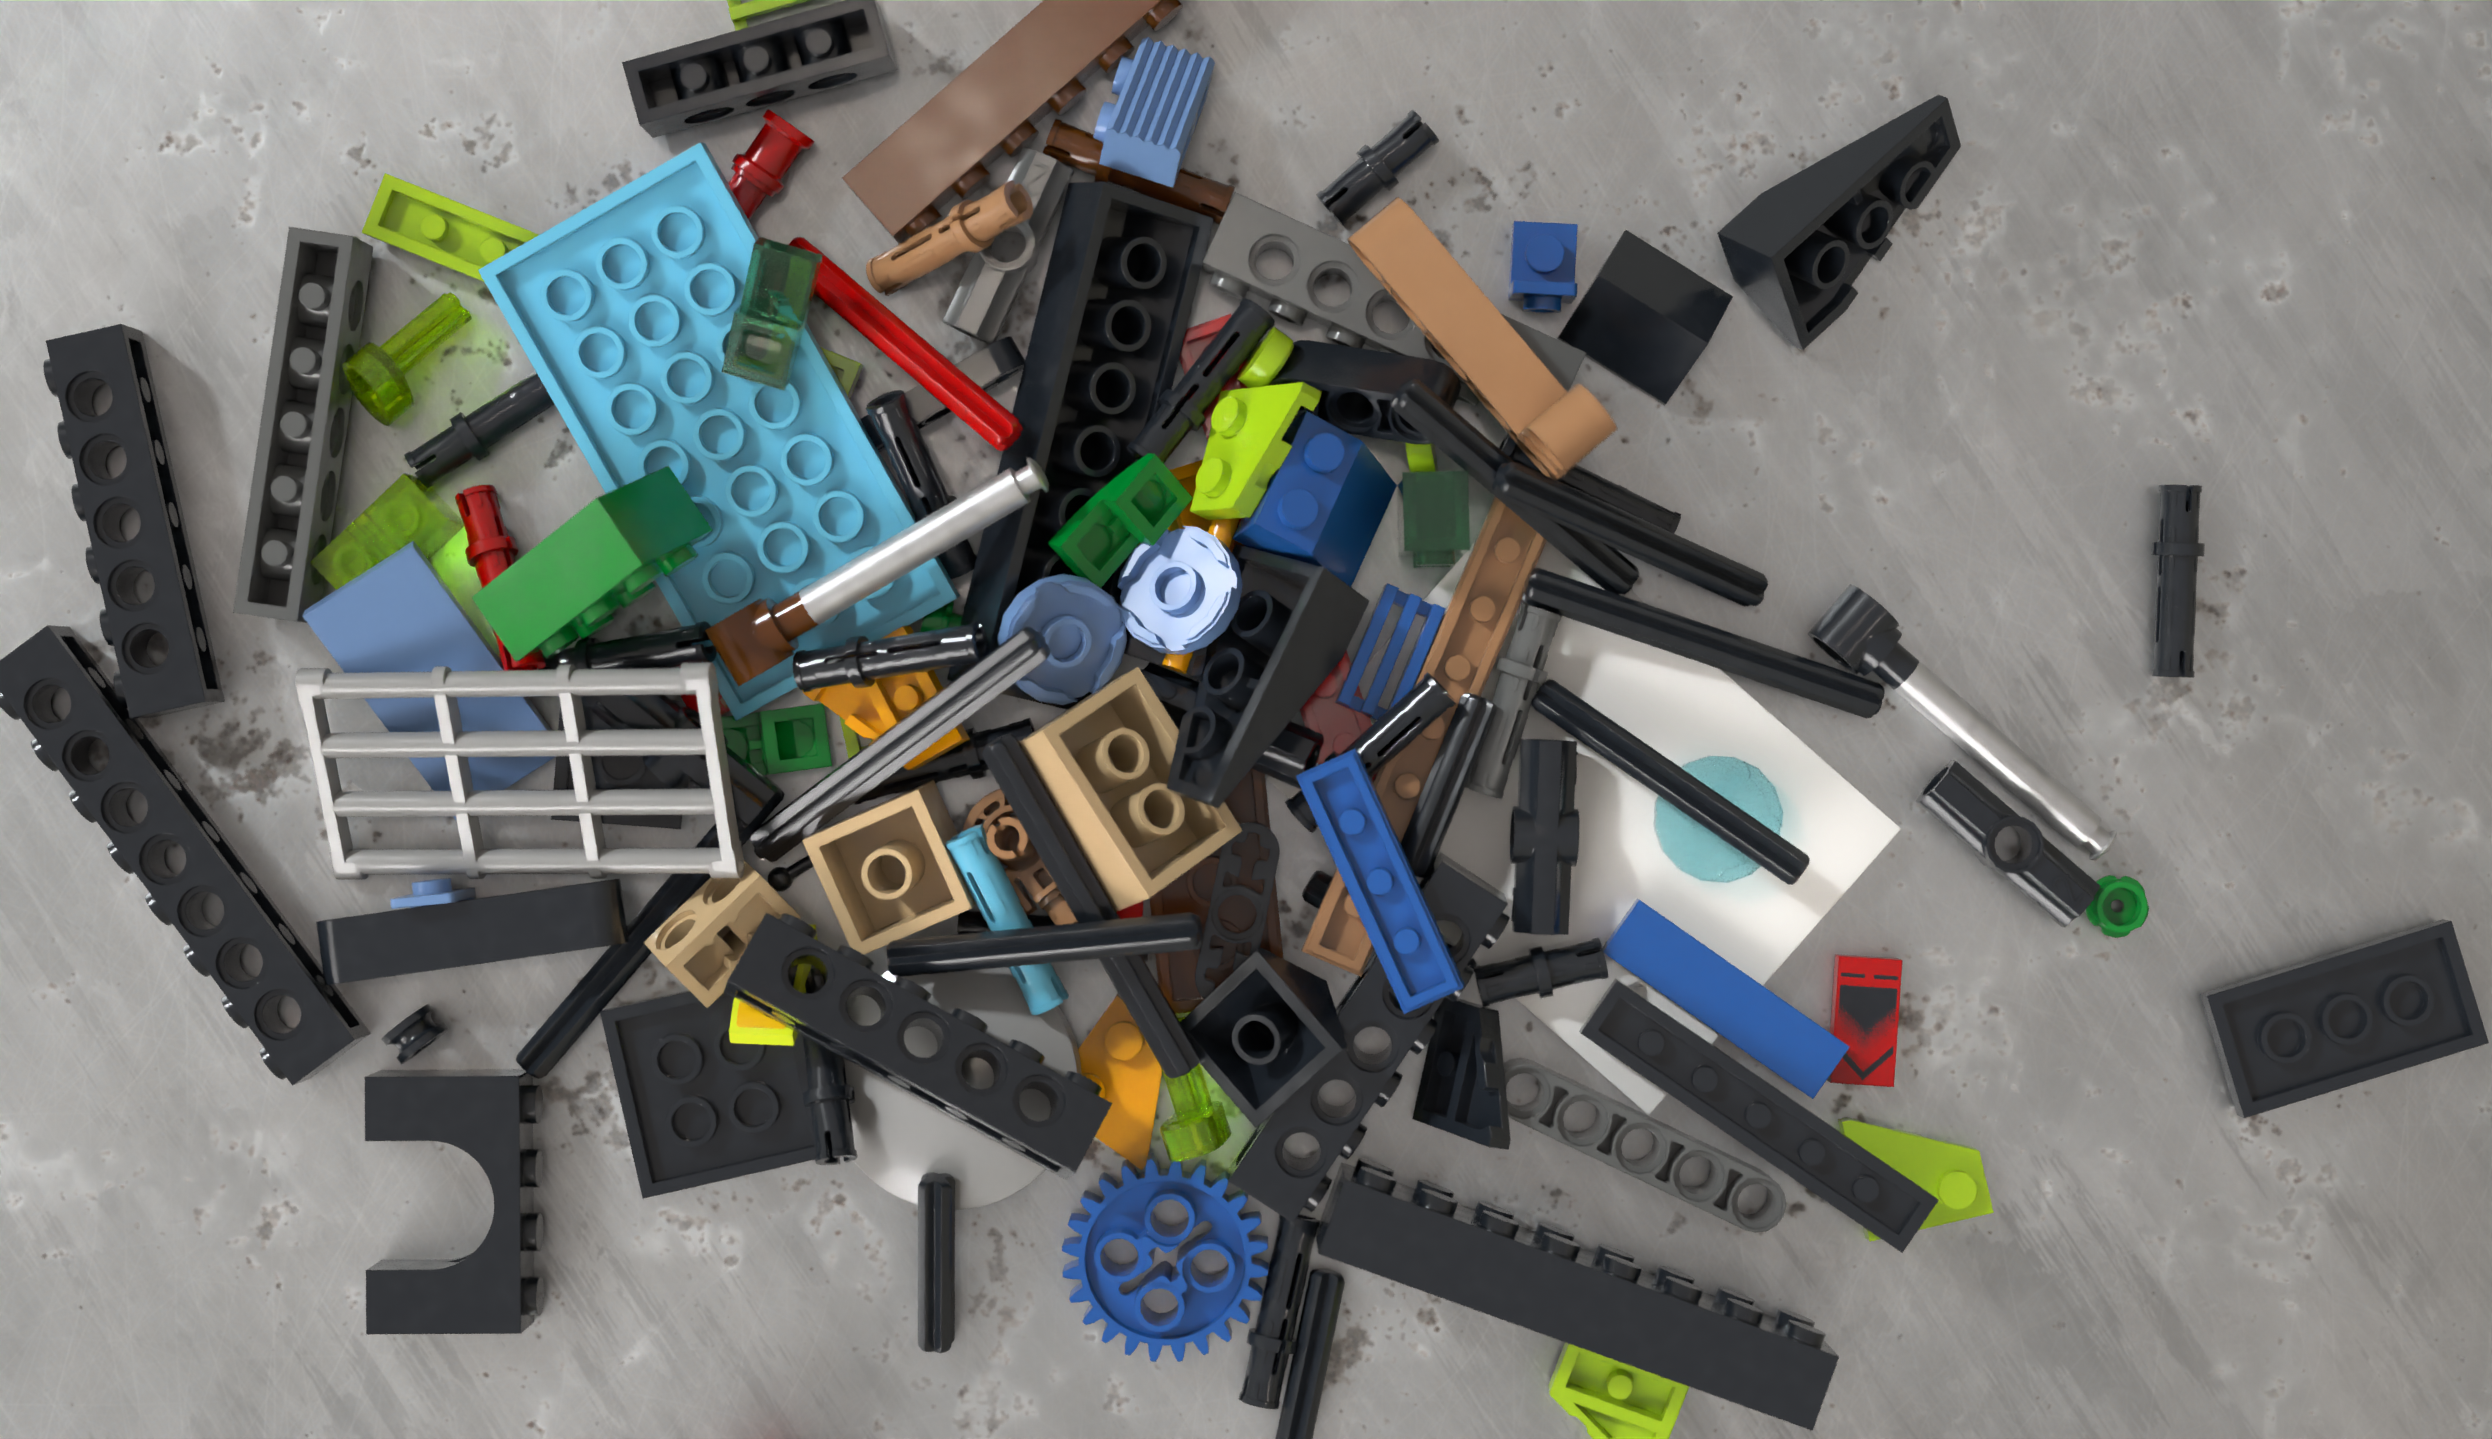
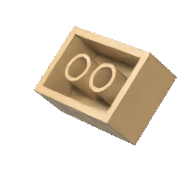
M1139 667L1107 683L1103 688L1094 694H1090L1019 742L1116 912L1152 897L1243 831L1225 802L1219 808H1215L1173 793L1166 788L1179 730Z

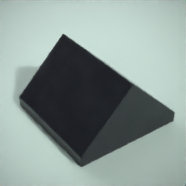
M1625 229L1557 339L1586 352L1585 356L1661 404L1666 405L1708 345L1733 296Z
M1263 948L1253 953L1180 1022L1200 1056L1199 1063L1255 1128L1262 1124L1347 1047L1327 981Z

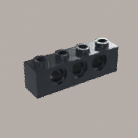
M844 0L622 62L639 125L652 138L898 70L882 11L877 0Z

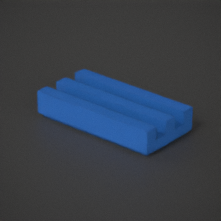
M1388 583L1383 587L1348 674L1335 703L1375 720H1378L1381 715L1386 713L1413 688L1446 608L1437 604L1432 605L1422 601L1421 597L1414 594H1406L1399 591L1398 587ZM1392 604L1402 607L1403 610L1367 696L1363 700L1354 696L1390 608ZM1418 614L1425 617L1424 623L1388 709H1384L1378 706V703L1414 617Z

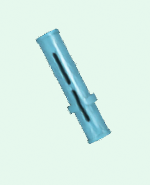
M982 824L966 829L946 841L945 846L949 850L955 864H957L982 917L991 931L1033 927L1001 862H999L997 856L990 851L987 845V836ZM1051 963L1009 967L1032 1015H1038L1051 1010L1069 997L1067 990L1064 988Z

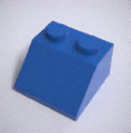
M1306 411L1291 422L1282 437V440L1292 445V448L1281 467L1269 479L1266 492L1252 516L1241 519L1232 539L1246 547L1324 567L1352 587L1397 485L1363 441Z

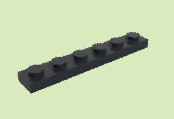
M1616 978L1579 1030L1580 1034L1901 1253L1906 1249L1939 1201L1927 1190Z

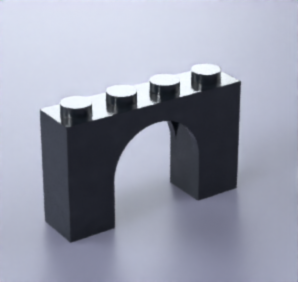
M380 1070L365 1076V1141H438L454 1145L468 1153L480 1164L490 1181L494 1196V1215L490 1230L475 1252L454 1259L381 1260L366 1270V1334H521L534 1323V1315H541L544 1304V1283L541 1276H534V1251H540L542 1248L544 1223L542 1214L534 1213L533 1188H539L542 1183L543 1155L541 1149H533V1124L541 1122L543 1094L541 1086L533 1085V1076L529 1075L525 1070Z

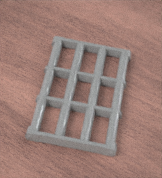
M712 662L682 663L680 668L576 669L575 665L567 664L559 665L557 670L452 671L449 666H435L431 672L332 673L329 668H300L296 673V688L299 703L302 706L331 851L329 854L334 876L338 880L367 879L369 875L467 874L469 879H483L486 874H589L592 879H605L608 874H710L711 878H742L743 851L738 835L718 700L717 675L715 665ZM697 695L702 729H586L581 696ZM559 696L564 730L463 731L457 697ZM434 698L440 731L330 733L324 699ZM706 755L711 789H596L591 756ZM569 756L575 790H474L468 757ZM445 757L451 791H342L335 758ZM601 815H715L719 848H606ZM456 816L462 849H353L347 817ZM478 816H579L584 848L484 849Z

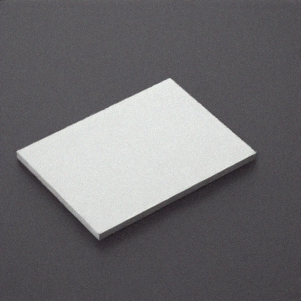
M1546 541L1535 568H1541L1603 589L1551 543ZM1474 543L1423 601L1432 605L1437 604L1447 609ZM1631 590L1625 595L1620 594L1621 596L1645 603ZM1521 600L1481 694V697L1490 701L1493 700L1501 672L1496 669L1499 657H1506L1517 626L1516 623L1521 611L1522 603L1526 604L1523 600ZM1418 614L1414 617L1378 703V706L1384 709H1388L1424 623L1425 617ZM1562 616L1555 636L1552 639L1543 671L1548 672L1546 681L1548 679L1556 681L1806 853L1810 858L1808 867L1795 884H1786L1533 708L1532 704L1521 739L1577 741V780L1574 809L1579 811L1580 830L1577 864L1575 867L1571 866L1569 934L1538 935L1512 931V891L1514 888L1515 864L1510 862V825L1512 808L1518 804L1520 743L1508 774L1503 798H1495L1465 788L1438 855L1440 852L1505 894L1508 905L1503 913L1508 915L1510 919L1504 931L1490 949L1483 945L1479 946L1472 957L1477 965L1484 966L1529 955L1528 949L1542 946L1543 951L1591 941L1594 938L1600 939L1603 948L1636 899H1639L1763 986L1901 828L1721 669ZM1391 637L1367 663L1359 682L1364 700ZM1539 683L1538 688H1537V691H1538L1539 688L1542 686L1541 683ZM1370 718L1373 725L1377 720ZM1268 776L1266 778L1288 798H1292L1301 790ZM1416 876V879L1420 884L1423 878H1419ZM1449 920L1437 921L1441 933L1456 945L1462 934L1461 928ZM1605 953L1608 978H1600L1553 989V996L1540 998L1538 993L1516 998L1648 1115L1668 1093L1579 1032L1614 979L1616 978L1712 1044L1720 1035Z

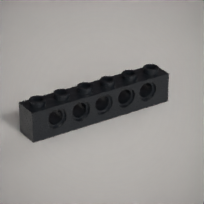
M118 324L46 340L50 359L44 361V376L50 392L59 398L63 421L58 423V438L65 456L68 459H72L77 484L72 486V501L80 520L86 521L91 546L86 548V564L93 581L101 586L105 608L101 609L99 619L103 636L108 645L114 646L119 671L114 673L113 681L117 699L123 708H128L130 718H154L225 702L143 333L141 330ZM107 383L113 395L112 404L104 414L97 416L92 408V396L99 386ZM120 445L126 453L127 463L124 471L112 479L107 473L105 461L108 453L114 447ZM134 508L140 516L141 526L138 534L133 539L126 541L120 533L119 522L125 511ZM147 570L154 579L155 589L151 598L142 604L134 595L133 583L140 572ZM157 632L165 636L169 645L167 658L159 666L154 665L147 654L148 642Z
M1441 852L1434 862L1430 875L1423 878L1419 885L1436 922L1449 920L1456 923L1462 930L1460 940L1456 945L1448 949L1463 979L1464 988L1404 1014L1398 1000L1389 990L1391 984L1376 951H1374L1368 960L1362 977L1357 976L1336 1007L1347 1047L1262 1124L1255 1128L1230 1165L1228 1179L1230 1183L1292 1223L1303 1207L1313 1212L1319 1205L1332 1182V1179L1327 1177L1326 1173L1338 1155L1347 1160L1357 1149L1367 1131V1127L1361 1124V1121L1371 1106L1376 1103L1380 1107H1384L1390 1100L1403 1077L1402 1074L1396 1071L1409 1050L1418 1055L1425 1048L1438 1026V1022L1432 1019V1016L1446 997L1454 1002L1460 996L1474 972V969L1467 966L1480 945L1490 949L1508 924L1510 917L1503 913L1508 905L1505 894ZM1367 1027L1381 1028L1391 1038L1387 1048L1377 1054L1362 1052L1355 1045L1354 1039L1362 1029ZM1331 1080H1343L1353 1087L1355 1095L1345 1105L1332 1106L1322 1100L1319 1090L1325 1083ZM1303 1132L1316 1138L1320 1147L1310 1157L1297 1158L1288 1153L1284 1147V1142L1289 1136Z
M766 913L730 975L724 989L725 993L1061 1178L1067 1180L1076 1173L1112 1105L1111 1102L1099 1096L1102 1088L1097 1083L1073 1071H1068L1065 1077L1042 1065L1045 1060L1043 1054L1023 1042L1011 1040L1007 1046L986 1034L988 1025L967 1011L954 1008L952 1013L949 1014L928 1002L931 994L925 988L909 979L897 977L893 983L871 970L874 962L859 951L845 945H840L837 951L824 945L814 939L817 931L801 919L783 913L780 919H777ZM798 964H810L816 967L822 974L823 987L815 993H801L790 984L788 971ZM857 995H865L872 998L880 1008V1020L868 1026L855 1023L847 1013V1000ZM916 1026L930 1030L937 1040L936 1054L930 1057L913 1055L905 1046V1031ZM969 1058L985 1060L994 1072L992 1087L976 1089L967 1084L962 1075L963 1061ZM1036 1089L1047 1096L1051 1105L1048 1119L1035 1121L1024 1115L1019 1104L1022 1091Z

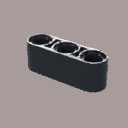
M1298 340L1293 343L1294 347L1290 356L1268 385L1304 382L1321 391L1320 400L1314 411L1301 406L1292 422L1308 411L1349 434L1410 444H1430L1432 442L1393 410L1391 399L1398 388L1405 381L1418 379L1451 408H1454L1461 389L1456 373L1442 362L1310 340Z

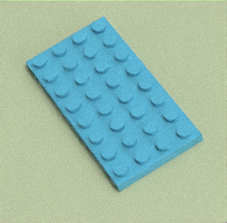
M701 142L478 270L605 493L669 466L713 531L692 546L698 554L694 560L667 577L662 574L655 579L682 627L695 625L702 621L708 622L712 627L760 598L763 601L770 598L778 604L916 523L915 514L880 452L875 447L804 317L801 315V319L799 318L784 291L768 288L795 336L784 376L778 378L737 366L734 363L745 323L762 332L757 325L746 321L762 261L764 246L707 145ZM936 556L797 637L799 647L793 652L795 654L801 650L810 651L845 645L847 639L856 636H866L870 641L881 639L898 628L908 626L960 597V594L940 559ZM711 640L703 641V642H697V643H693V644H692V645L704 644V647L712 646V645H713V643L711 642ZM717 652L716 658L712 663H714L716 669L718 689L736 721L798 687L793 675L792 664L794 655L738 687Z

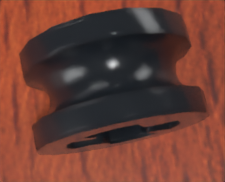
M429 1004L408 1016L382 1038L386 1046L393 1044L398 1048L399 1055L396 1059L400 1064H404L448 1030L444 1023L437 1024L433 1022L431 1018L433 1009Z

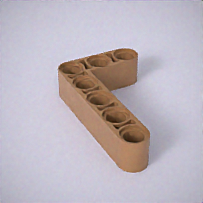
M1396 197L1347 239L1354 252L1544 475L1554 480L1559 479L1617 430L1615 422L1605 408L1583 385L1578 383L1568 392L1563 388L1418 215L1401 198Z

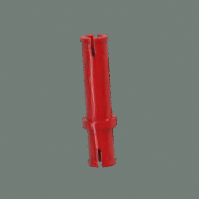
M492 485L473 486L464 489L463 493H458L455 496L469 544L465 550L468 564L475 567L482 589L516 562L515 556L519 552L515 538L508 536L500 511L497 491ZM493 629L500 651L503 670H537L545 667L546 663L541 651L516 662Z

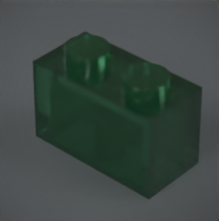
M1468 471L1402 472L1398 478V557H1413V568H1450L1451 565H1455V556H1462L1470 550Z

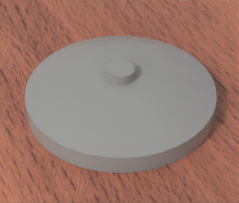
M1009 967L903 977L925 988L931 994L928 1002L949 1014L952 1013L954 1008H959L975 1015L988 1025L986 1034L1007 1046L1011 1040H1017L1033 1047L1044 1055L1045 1060L1042 1065L1064 1077L1068 1071L1082 1075L1077 1043L1061 1009L1056 1006L1044 1013L1032 1015ZM889 971L881 975L893 983L899 977L890 974ZM859 995L847 1010L849 1017L859 1025L868 1026L880 1020L881 1014L878 1004L875 1000L865 995ZM916 1026L905 1031V1046L913 1055L930 1057L936 1054L937 1040L930 1030ZM844 1058L847 1085L854 1087L856 1100L850 1104L854 1145L858 1156L853 1161L870 1179L891 1194L918 1205V1184L922 1176L929 1172L938 1174L948 1173L955 1180V1210L973 1209L990 1205L1013 1195L1036 1180L1046 1170ZM969 1058L963 1061L962 1075L967 1084L976 1089L992 1087L994 1072L985 1060ZM1027 1089L1021 1092L1019 1104L1025 1116L1035 1121H1043L1049 1118L1051 1105L1044 1093L1036 1089Z

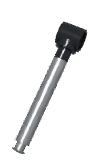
M1850 584L1808 632L1809 637L1826 654L1850 672L1866 676L1873 671L2075 847L2084 845L2091 851L2090 860L2098 859L2104 855L2115 842L2117 832L2113 830L2108 833L2100 826L2102 819L1900 645L1898 641L1902 633L1897 629L1899 626L1897 620L1875 599L1858 587Z

